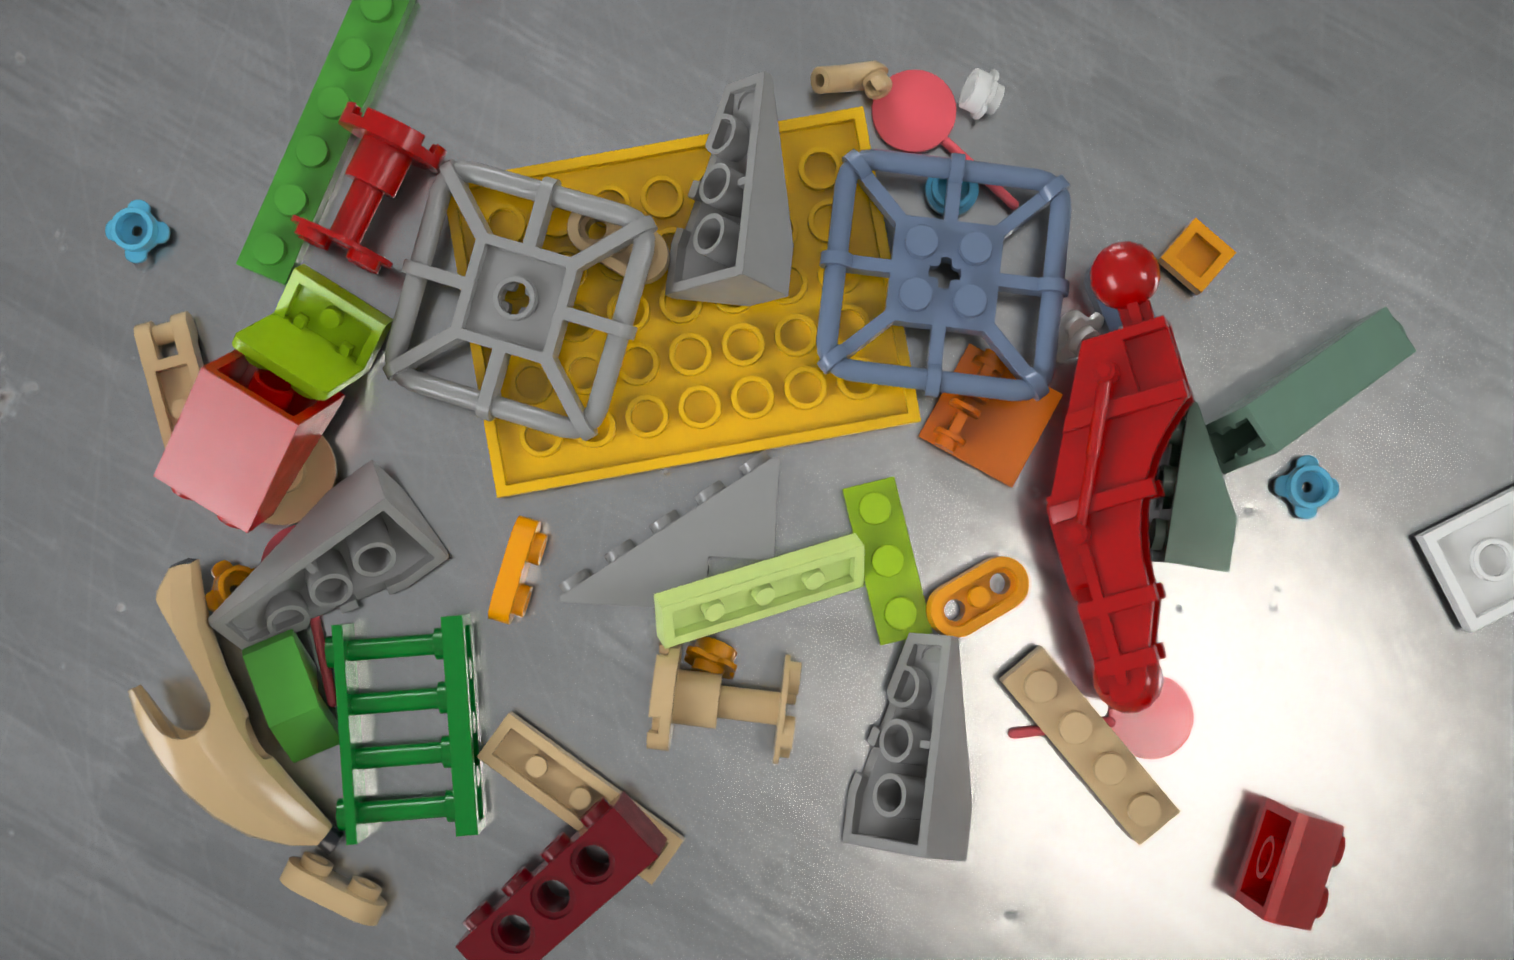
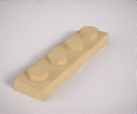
M1041 645L1037 646L999 678L1002 684L1139 846L1181 812Z
M512 711L507 714L477 756V758L577 831L584 826L579 821L580 817L602 797L610 803L622 793L614 785ZM632 799L668 839L660 856L638 875L652 885L681 846L685 837Z

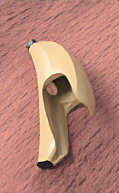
M187 558L171 565L156 592V602L207 694L210 702V716L205 726L199 730L182 729L175 726L165 716L142 685L128 690L137 723L148 745L164 770L179 788L216 820L248 837L288 846L317 845L326 855L331 854L341 842L344 833L332 825L277 760L262 748L253 731L247 709L227 669L213 628L209 625L208 618L210 616L203 588L200 559Z

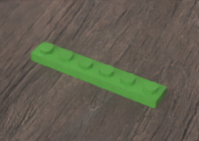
M416 0L351 1L236 262L237 265L284 286L287 285L293 269L300 266L309 243L298 238L299 235L294 233L297 224L291 221L292 215L302 217L316 224L319 223L357 137L338 123L339 118L348 101L355 102L357 106L362 108L360 111L363 113L362 117L367 108L370 107Z

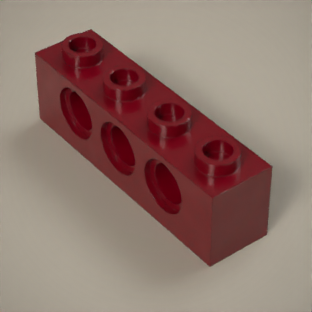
M624 791L610 803L604 797L600 798L580 817L579 821L584 826L571 838L565 832L559 834L540 853V856L545 860L532 872L526 866L522 867L501 887V890L505 893L502 899L494 906L485 900L466 917L462 924L468 930L455 947L467 960H541L660 856L668 839ZM595 845L601 847L608 854L610 861L606 863L594 861L589 857L586 846ZM556 880L563 883L567 887L570 896L561 897L555 895L549 889L547 881ZM509 915H518L524 918L529 924L530 930L516 928L511 923Z

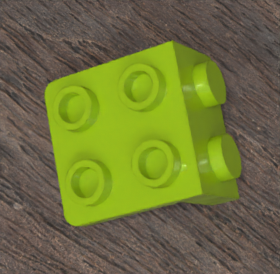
M302 264L293 269L274 313L238 331L234 336L232 346L244 354L250 364L260 369L269 370L290 383L293 390L301 396L325 401L370 371L392 326L393 319L306 264Z

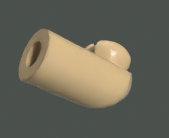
M876 60L816 67L811 73L810 78L812 89L818 94L864 90L868 98L877 100L886 96L892 89V80L887 75L888 68Z

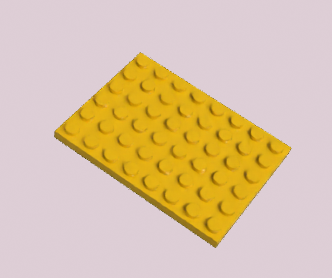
M863 106L778 121L794 245L788 297L752 306L672 299L665 295L668 269L659 280L645 284L633 326L638 327L634 341L630 339L628 341L608 412L602 424L597 428L598 435L587 441H584L582 438H560L496 417L491 422L483 419L497 498L921 422L915 389L848 381L834 376L831 372L825 375L817 365L820 358L817 354L816 335L824 269L819 266L821 252L827 250L834 186L839 168L843 164L842 157L852 149L858 152L871 149ZM709 134L514 168L506 171L541 181L546 176L561 181L563 187L629 205L642 212L644 216L651 215L658 227L656 232L662 236L670 251L677 227L686 229L695 200L688 197L693 180L701 181L711 156V153L708 152L705 146ZM469 183V189L492 233L523 243L535 201ZM857 184L849 253L859 256L891 259L884 216ZM451 195L447 209L457 273L465 276L476 239L453 195ZM555 208L552 211L542 249L569 257L580 252L571 242L567 232L570 211ZM603 222L592 224L588 231L589 237L591 239L602 238L606 233V224ZM600 263L583 271L573 308L612 320L624 277ZM846 273L838 345L845 342L885 311L888 278ZM519 284L515 292L507 291L505 295V301L512 304V314H518L521 307H527L530 297L525 294L526 287L523 284ZM568 322L558 359L584 408H586L608 333ZM892 325L849 359L911 367L904 327ZM470 342L478 390H481L492 349ZM511 355L501 389V397L568 417L541 363Z

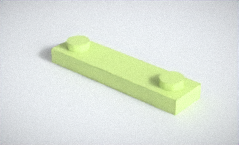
M856 533L655 593L657 637L663 647L667 649L864 587L865 545Z

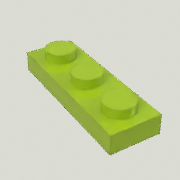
M895 477L841 489L852 534L856 533L865 545L864 584L879 645L906 640L909 632L933 633L926 616V603Z

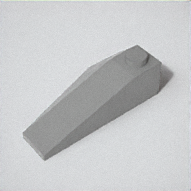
M762 71L725 86L705 144L708 152L711 153L706 171L701 181L693 180L688 197L695 200L686 229L677 227L671 243L665 295L672 299L752 306L788 297L794 245L773 77L770 73Z
M371 459L330 489L208 618L209 625L242 650L290 629H293L295 633L307 629L310 619L340 608L342 614L359 608L357 600L387 589L389 595L404 590L450 557L448 551L406 491Z
M909 632L886 691L890 702L880 727H872L867 743L872 745L865 767L862 773L855 772L848 789L842 843L925 859L966 861L973 805L958 637Z

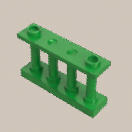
M471 613L440 617L441 627L434 628V632L429 634L355 639L354 623L331 625L332 636H327L325 639V659L328 668H334L343 789V798H338L336 804V821L339 831L346 832V845H356L369 836L368 823L446 817L448 823L455 822L456 837L478 835L486 827L482 763L477 758L481 749ZM435 655L436 660H444L445 681H439L437 687L359 693L357 661ZM439 709L440 714H447L449 735L442 736L441 741L363 747L361 715ZM442 763L444 768H451L453 789L446 790L443 796L366 801L364 769Z

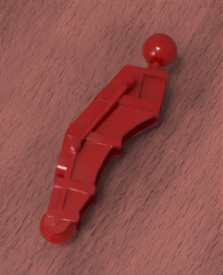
M1132 241L1115 242L1102 249L1093 261L1090 270L1091 288L1099 301L1109 308L1118 310L1123 328L1081 342L1051 496L1046 497L1048 518L1072 597L1078 602L1076 606L1094 661L1092 672L1093 687L1102 702L1110 709L1122 713H1136L1150 707L1160 696L1164 683L1163 669L1159 662L1168 656L1164 642H1158L1161 599L1167 598L1163 582H1156L1151 560L1149 541L1150 503L1153 499L1166 496L1162 481H1155L1156 474L1174 431L1190 407L1196 402L1192 388L1188 383L1172 324L1164 315L1155 318L1150 302L1151 297L1157 291L1160 281L1159 263L1153 252L1144 245Z

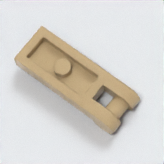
M188 311L171 315L170 321L155 325L152 321L134 326V337L164 448L168 444L201 367L204 366L197 342V328L192 315ZM175 342L178 355L163 358L161 352L162 345Z

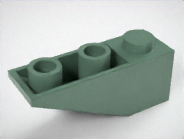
M1194 402L1168 443L1171 444L1168 465H1162L1158 473L1157 480L1162 481L1166 496L1162 497L1159 518H1153L1149 528L1150 550H1154L1152 562L1211 572L1229 573L1237 516L1199 404Z

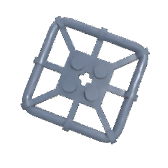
M852 149L842 157L843 164L839 168L835 180L827 250L821 252L819 265L824 269L816 345L817 354L820 358L817 365L824 374L827 375L831 372L836 377L853 382L924 390V396L938 397L939 392L1007 401H1024L1032 398L1039 401L1050 392L1048 386L1056 369L1062 300L1068 297L1070 281L1065 279L1072 208L1068 192L1071 184L1063 175L1056 177L1053 173L1037 168L966 160V155L960 153H951L950 158L882 149H869L860 152ZM872 171L947 179L943 219L906 215ZM962 181L1039 191L1038 194L996 226L958 221ZM857 184L894 228L891 259L859 256L849 253ZM1050 205L1043 277L1000 273L1004 239ZM942 262L951 264V270L958 272L959 280H951L946 289L938 287V278L929 276V269L938 268ZM846 273L888 278L885 311L845 342L838 345ZM998 292L1041 297L1033 368L1028 365L995 324ZM892 325L930 330L926 369L852 360L849 358ZM945 332L982 336L1016 380L942 371Z

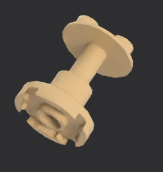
M659 642L660 655L657 654L649 707V717H653L651 730L649 729L647 732V749L669 751L674 724L716 729L717 718L776 725L773 764L779 763V757H790L796 717L785 715L786 704L795 705L802 662L791 661V655L785 654L780 692L721 685L722 674L681 669L683 644L665 649L662 643Z

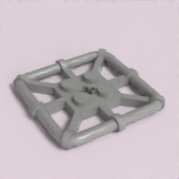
M453 159L448 160L440 165L441 172L436 176L430 188L411 259L404 260L401 272L406 273L386 343V364L382 368L388 381L395 380L398 385L411 392L476 411V417L490 422L496 417L560 438H582L584 441L598 435L597 428L602 424L608 412L629 339L634 341L638 327L633 326L654 255V233L658 227L651 215L644 216L642 212L629 205L563 187L561 181L546 176L541 181L478 162L460 161L456 163ZM469 183L535 201L523 243L492 233L469 189ZM451 195H453L476 239L465 276L432 267ZM555 208L623 227L572 257L542 249L552 211ZM633 244L612 320L574 309L573 305L583 271ZM427 280L461 289L451 326L407 351ZM519 284H523L526 287L525 294L530 297L527 307H521L518 314H512V304L505 301V295L507 291L515 292ZM568 322L608 333L586 408H584L558 359ZM463 340L492 349L481 390L415 370L419 365ZM511 355L541 363L568 417L501 397V389Z

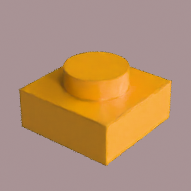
M1194 218L1157 261L1197 296L1204 291L1237 252L1201 221Z

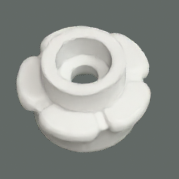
M979 68L974 69L961 91L959 108L970 112V117L975 120H979L985 113L993 115L998 109L1005 92V87L997 82L999 80V72L995 69H992L990 73Z

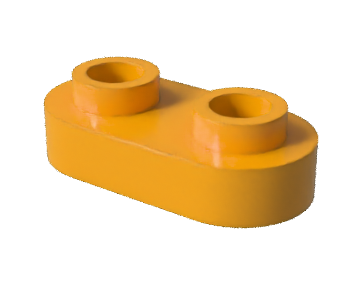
M518 516L513 526L492 594L488 619L510 625L515 615L524 617L533 589L532 586L525 584L530 565L539 566L548 540L547 534L540 533L541 521Z
M1001 556L985 559L939 586L931 593L926 604L928 622L941 635L958 638L968 636L1024 601L1029 590L1028 574L1022 564L1013 558ZM996 573L1002 575L1005 581L1004 589L1000 593H995L990 588V579ZM950 600H955L960 607V613L954 620H949L944 613V607Z

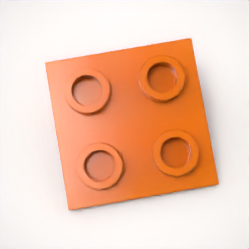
M970 343L954 370L957 373L1016 380L993 350L986 348L983 351ZM1049 387L1050 392L1039 401L1033 398L1024 401H1007L942 393L918 437L1012 488L1063 394Z

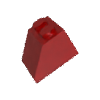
M1267 797L1234 900L1263 921L1311 931L1315 918L1319 919L1323 915L1328 903L1329 892L1325 886L1331 868L1336 867L1340 863L1345 851L1346 840L1342 836L1345 826L1329 818Z

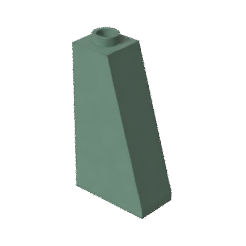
M1385 306L1354 322L1207 421L1205 425L1222 472L1227 474L1278 453L1414 354L1417 350L1408 339L1402 324L1393 317Z

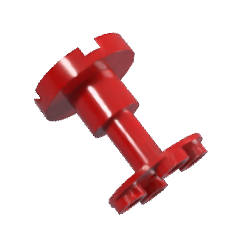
M348 101L338 123L361 139L344 173L353 180L352 185L330 230L296 215H292L291 221L297 224L294 233L299 235L298 238L327 252L333 243L348 251L346 255L348 262L367 272L378 275L382 266L391 269L393 263L360 245L383 195L392 199L395 198L411 164L437 173L447 151L439 144H432L430 149L427 150L426 147L422 146L426 137L422 133L369 107L362 117L363 113L360 112L362 108L357 106L355 102Z

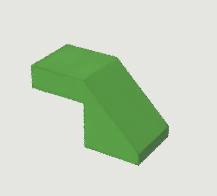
M293 629L242 649V657L268 727L293 763L339 745L338 722L318 693L316 664Z

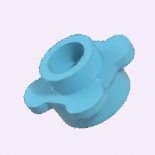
M133 200L128 204L127 208L117 212L113 219L106 224L105 234L109 240L114 241L125 250V258L128 261L140 264L147 260L148 252L152 248L169 240L170 228L166 223L157 221L151 214V207L147 202ZM136 227L142 228L140 236H135L133 233Z
M1304 455L1297 459L1296 467L1290 473L1276 478L1274 491L1278 496L1286 497L1294 506V513L1298 518L1311 519L1316 516L1317 507L1323 506L1329 499H1334L1338 495L1339 484L1324 468L1319 466L1317 458L1311 455ZM1308 482L1311 485L1309 492L1303 491V483Z

